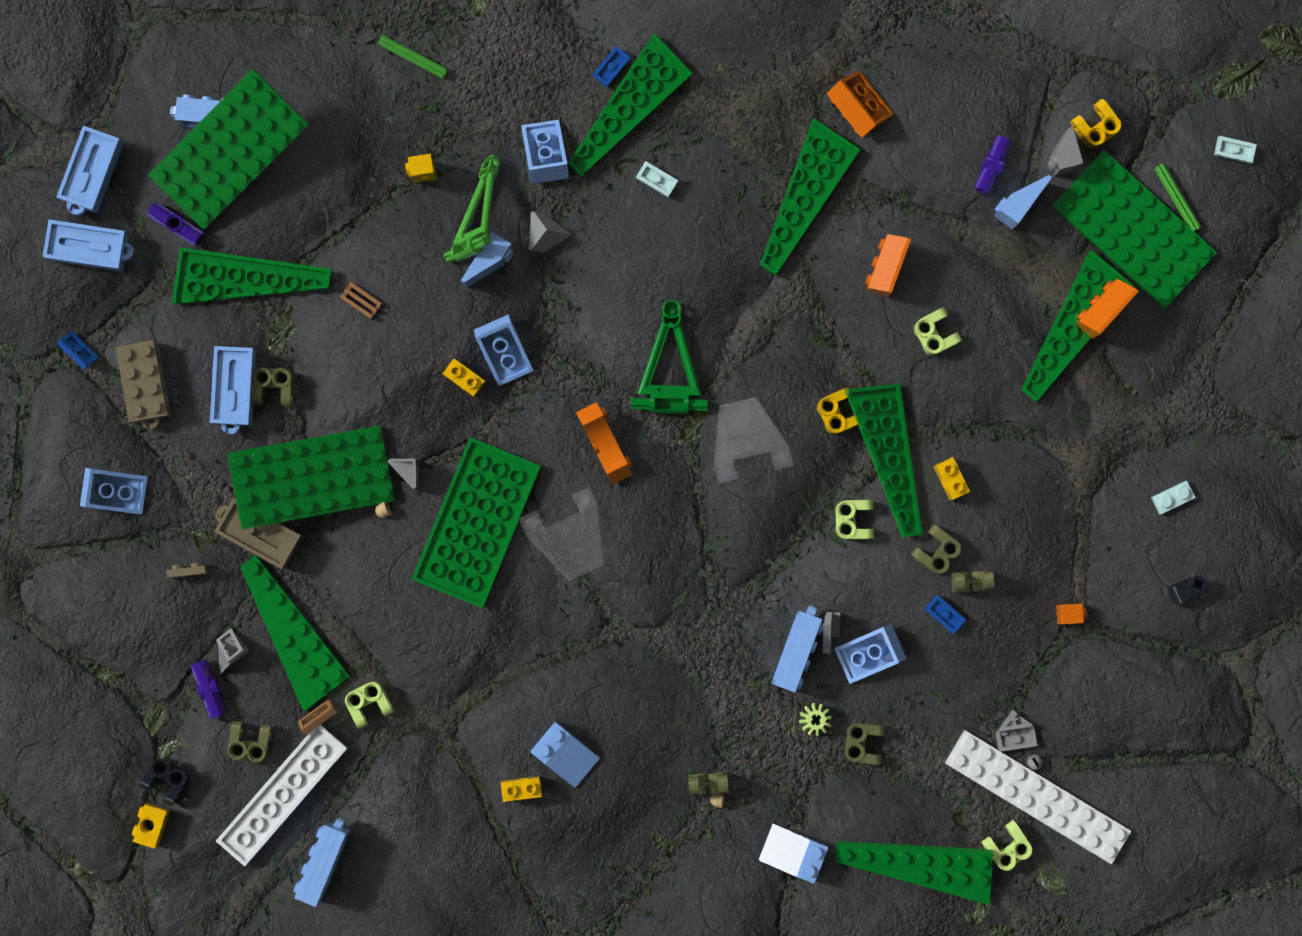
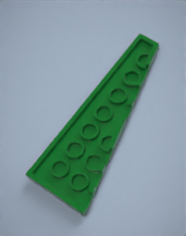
M655 33L651 35L640 55L632 64L630 70L598 116V119L569 160L568 164L580 177H583L692 76V72Z
M814 118L811 121L760 263L761 267L775 276L860 151L858 147Z
M180 247L172 303L185 304L329 289L332 269Z
M1092 250L1086 255L1021 388V391L1034 402L1038 401L1091 338L1076 324L1079 320L1077 316L1084 308L1088 310L1092 306L1090 301L1097 294L1101 296L1104 292L1102 288L1109 280L1113 282L1119 279L1134 287L1132 283Z
M900 383L845 390L902 538L923 535Z
M254 555L240 568L302 709L306 711L350 677V675L257 555Z
M836 842V862L980 903L990 904L992 849Z

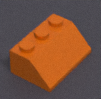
M860 70L841 79L826 93L831 102L837 106L843 117L848 120L854 131L861 138L874 131L894 115Z
M887 234L885 239L881 238L878 249L881 250L879 257H874L871 267H874L873 273L868 274L865 285H868L867 291L886 298L890 296L909 247L910 238Z
M1119 279L1113 282L1109 280L1102 288L1104 292L1101 296L1097 294L1090 301L1092 306L1088 310L1084 308L1077 316L1079 320L1076 324L1092 339L1097 337L1139 292L1137 289Z

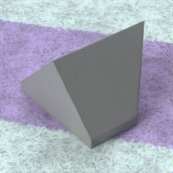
M531 212L529 250L543 253L572 236L548 215Z
M389 459L388 463L412 489H418L419 460Z
M232 628L216 639L219 652V675L250 652Z

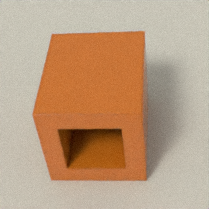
M1083 604L1056 605L1057 624L1084 623L1086 608L1083 607Z

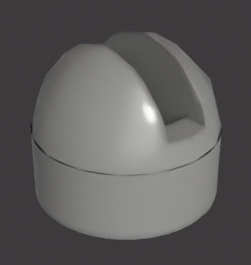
M1033 754L1028 757L1027 765L1032 770H1039L1043 765V760L1039 755ZM1033 758H1035L1038 762V767H1036L1035 763L1033 762Z

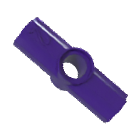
M996 136L989 154L987 153L983 161L982 170L974 186V189L983 194L990 193L996 177L999 176L1004 166V159L1012 143L1008 138Z
M158 202L152 204L148 210L147 216L196 247L203 239L204 232ZM179 220V226L172 228V222Z
M208 660L192 664L191 668L197 682L196 688L199 697L205 703L210 720L227 714L220 696L221 689L219 683L213 677Z

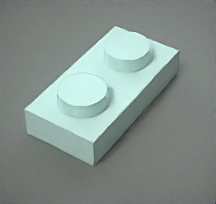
M1219 136L1214 156L1252 164L1257 144Z
M646 161L636 176L637 180L668 198L678 183L677 179Z
M1187 481L1151 497L1159 515L1195 498Z

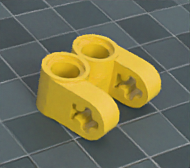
M1103 99L1093 105L1095 111L1102 119L1094 127L1090 128L1080 115L1070 121L1075 132L1090 149L1099 147L1113 137L1121 128L1120 120ZM1106 123H1111L1114 126V130H1108ZM1090 134H1096L1099 140L1097 142L1092 141Z
M849 387L824 397L817 404V411L823 419L825 429L830 434H838L858 425L855 416L845 419L838 407V402L847 398L845 390L849 389ZM824 402H829L832 405L830 412L823 409ZM832 419L840 422L839 429H834L831 426Z

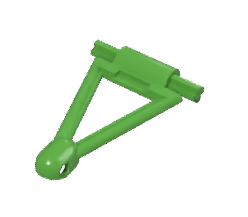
M493 154L481 165L479 172L480 181L450 251L444 253L443 257L446 258L448 263L454 260L458 262L479 254L484 250L485 246L492 243L489 240L488 230L494 180L497 178L500 169V159ZM485 188L481 227L466 233Z

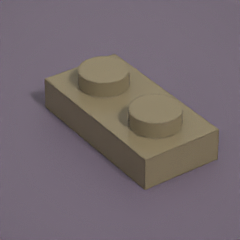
M202 562L191 563V567L183 568V565H174L171 570H166L167 578L209 574L208 566H203Z

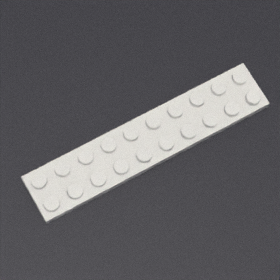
M965 730L945 761V764L1110 864L1113 863L1131 833L1129 829Z

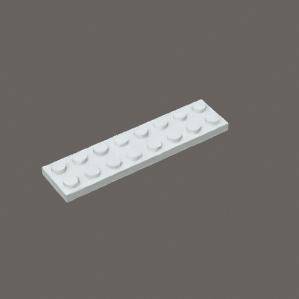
M321 724L304 738L216 842L243 866H246L347 750V747Z

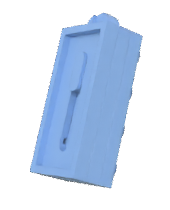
M183 95V97H177L176 106L171 107L170 115L175 117V121L182 128H194L220 101L203 96L202 99H194L195 97L192 95Z
M86 126L82 127L56 196L61 201L67 203V209L70 213L82 215L88 210L98 214L124 142L119 138Z
M49 220L43 258L48 261L124 272L125 261L132 259L134 248L128 243L130 234L122 230Z
M214 346L210 423L221 425L222 430L227 434L239 432L241 426H252L253 373L256 370L257 350L254 348ZM228 425H233V426H235V427H234V428H228L227 426H228Z
M809 606L806 613L797 612L771 682L772 684L792 692H796V689L800 690L804 680L801 678L803 671L807 672L810 660L807 659L810 652L814 653L817 642L814 641L815 637L820 635L823 629L822 619L815 617L817 610L815 606Z
M338 818L335 823L329 821L325 825L323 824L322 827L320 826L316 835L319 839L317 843L312 845L308 854L311 856L310 861L308 860L304 864L301 871L303 878L297 881L293 891L296 893L295 899L317 907L322 902L351 831L343 827L345 820Z

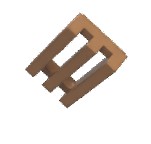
M350 282L340 298L372 320L382 303ZM351 289H355L360 294L371 300L373 303L376 304V307L374 308L372 305H370L369 303L361 299L359 296L351 292ZM349 294L357 301L368 307L370 310H372L371 314L362 309L354 302H352L346 296Z
M330 699L298 721L304 735L337 713Z

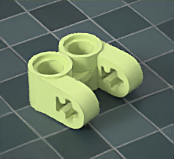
M944 307L921 318L914 326V333L919 338L925 353L928 355H937L962 341L958 332L945 339L939 336L934 323L948 316ZM920 324L928 325L929 332H921ZM929 341H936L938 348L932 350L929 347Z
M845 500L837 504L835 513L836 534L841 539H874V529H856L855 525L856 510H873V500ZM843 505H847L850 508L848 516L842 515L840 511ZM843 524L850 526V534L844 535L841 532Z
M378 682L367 683L349 692L345 697V704L358 729L368 726L361 708L377 701L385 717L394 713V709L383 686ZM371 686H375L378 690V694L375 697L370 696L368 693ZM353 695L360 697L359 705L352 704L351 697Z
M1014 820L1005 825L1014 839L1007 847L999 850L990 837L981 842L985 849L993 850V861L1002 870H1011L1020 861L1029 858L1032 853L1031 844ZM1020 844L1025 845V851L1022 854H1018L1016 851L1017 846ZM1008 855L1010 858L1009 862L1002 865L1000 862L1001 857Z

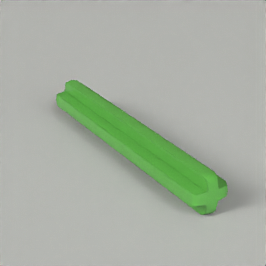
M384 35L379 39V45L440 78H445L447 75V68Z
M1164 163L1158 165L1155 171L1187 226L1194 232L1200 229V223Z

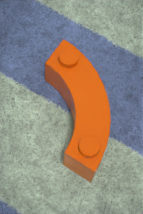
M596 402L576 412L611 484L613 485L632 475L629 467L633 465L628 456H623L605 420L609 417L604 407L600 409Z

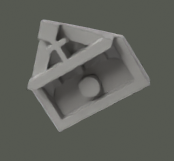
M827 612L823 623V653L831 654L832 638H840L841 613Z
M1012 710L996 732L998 751L1005 752L1037 747L1033 724Z

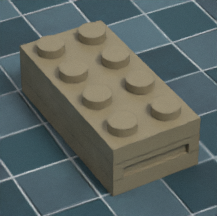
M150 340L115 347L129 423H141L147 429L158 427L161 419L171 417L158 342Z
M235 498L232 499L229 506H221L216 512V519L219 524L214 531L215 533L280 569H286L304 537L281 523L241 530Z

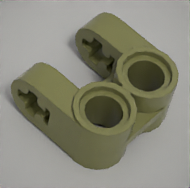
M258 368L255 370L252 382L253 406L264 405L265 388H281V406L292 407L294 386L292 373L283 368ZM263 373L268 375V380L265 383H261L259 380ZM282 374H286L287 381L283 384H280L278 380L279 376Z
M933 524L928 533L941 543L940 547L932 557L918 548H915L911 556L931 572L942 574L948 570L951 563L959 555L961 546L958 541ZM948 543L953 544L955 547L953 554H948L945 550ZM936 559L943 561V567L940 570L934 567Z
M993 572L951 573L952 592L994 589Z
M232 721L227 749L229 757L234 760L252 762L265 760L269 755L272 726L261 724L258 742L242 740L243 722ZM236 745L242 746L243 753L241 755L235 753L234 748ZM255 747L261 748V757L254 755Z
M865 723L850 724L846 731L845 756L852 762L881 765L882 755L865 753L867 734L885 736L886 726ZM856 727L862 730V734L858 738L852 736V730ZM852 747L859 748L858 756H850V749Z
M726 772L688 775L689 795L728 793V777Z

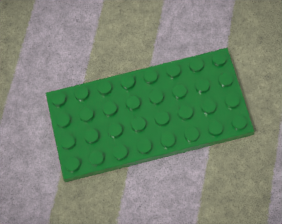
M253 68L148 176L204 230L309 123Z
M1105 150L1098 155L1052 205L1060 215L1164 309L1217 253Z
M380 426L227 453L241 530L395 501Z
M470 437L411 580L484 608L541 466Z

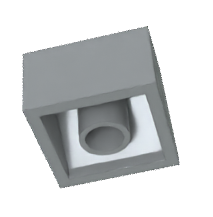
M1069 127L1062 135L1049 158L1048 167L1054 176L1076 171L1083 164L1073 127Z

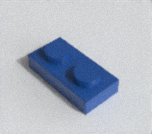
M615 46L592 74V77L607 88L631 60V57Z
M72 331L57 342V345L83 370L96 363L99 359Z
M935 595L924 608L925 611L952 634H955L966 621L964 617L938 595Z

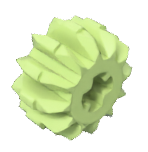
M812 703V710L808 706L804 707L808 712L807 714L800 712V715L805 717V719L799 720V723H806L802 727L803 731L810 727L809 735H812L813 730H815L816 736H819V729L823 733L827 732L823 727L824 725L831 727V724L826 722V720L832 719V716H825L829 712L828 708L821 712L822 704H819L816 710L815 703ZM814 714L816 717L817 715L820 716V718L818 719L819 723L817 725L815 722L814 724L811 723V721L813 720L812 715Z

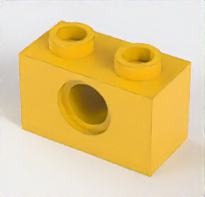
M431 154L408 157V163H405L406 172L409 178L413 179L414 183L437 180L435 163Z
M453 359L443 372L445 377L474 398H476L486 384L485 380L456 359Z
M953 457L933 466L950 501L970 492Z
M540 776L501 781L503 802L542 797Z
M151 803L144 804V807L141 806L138 812L139 823L134 826L132 836H134L133 842L154 849L159 847L170 809ZM147 820H151L154 823L153 830L147 829Z

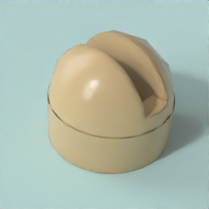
M387 502L376 506L375 512L377 516L385 518L392 515Z
M725 793L712 794L710 798L711 804L717 808H723Z

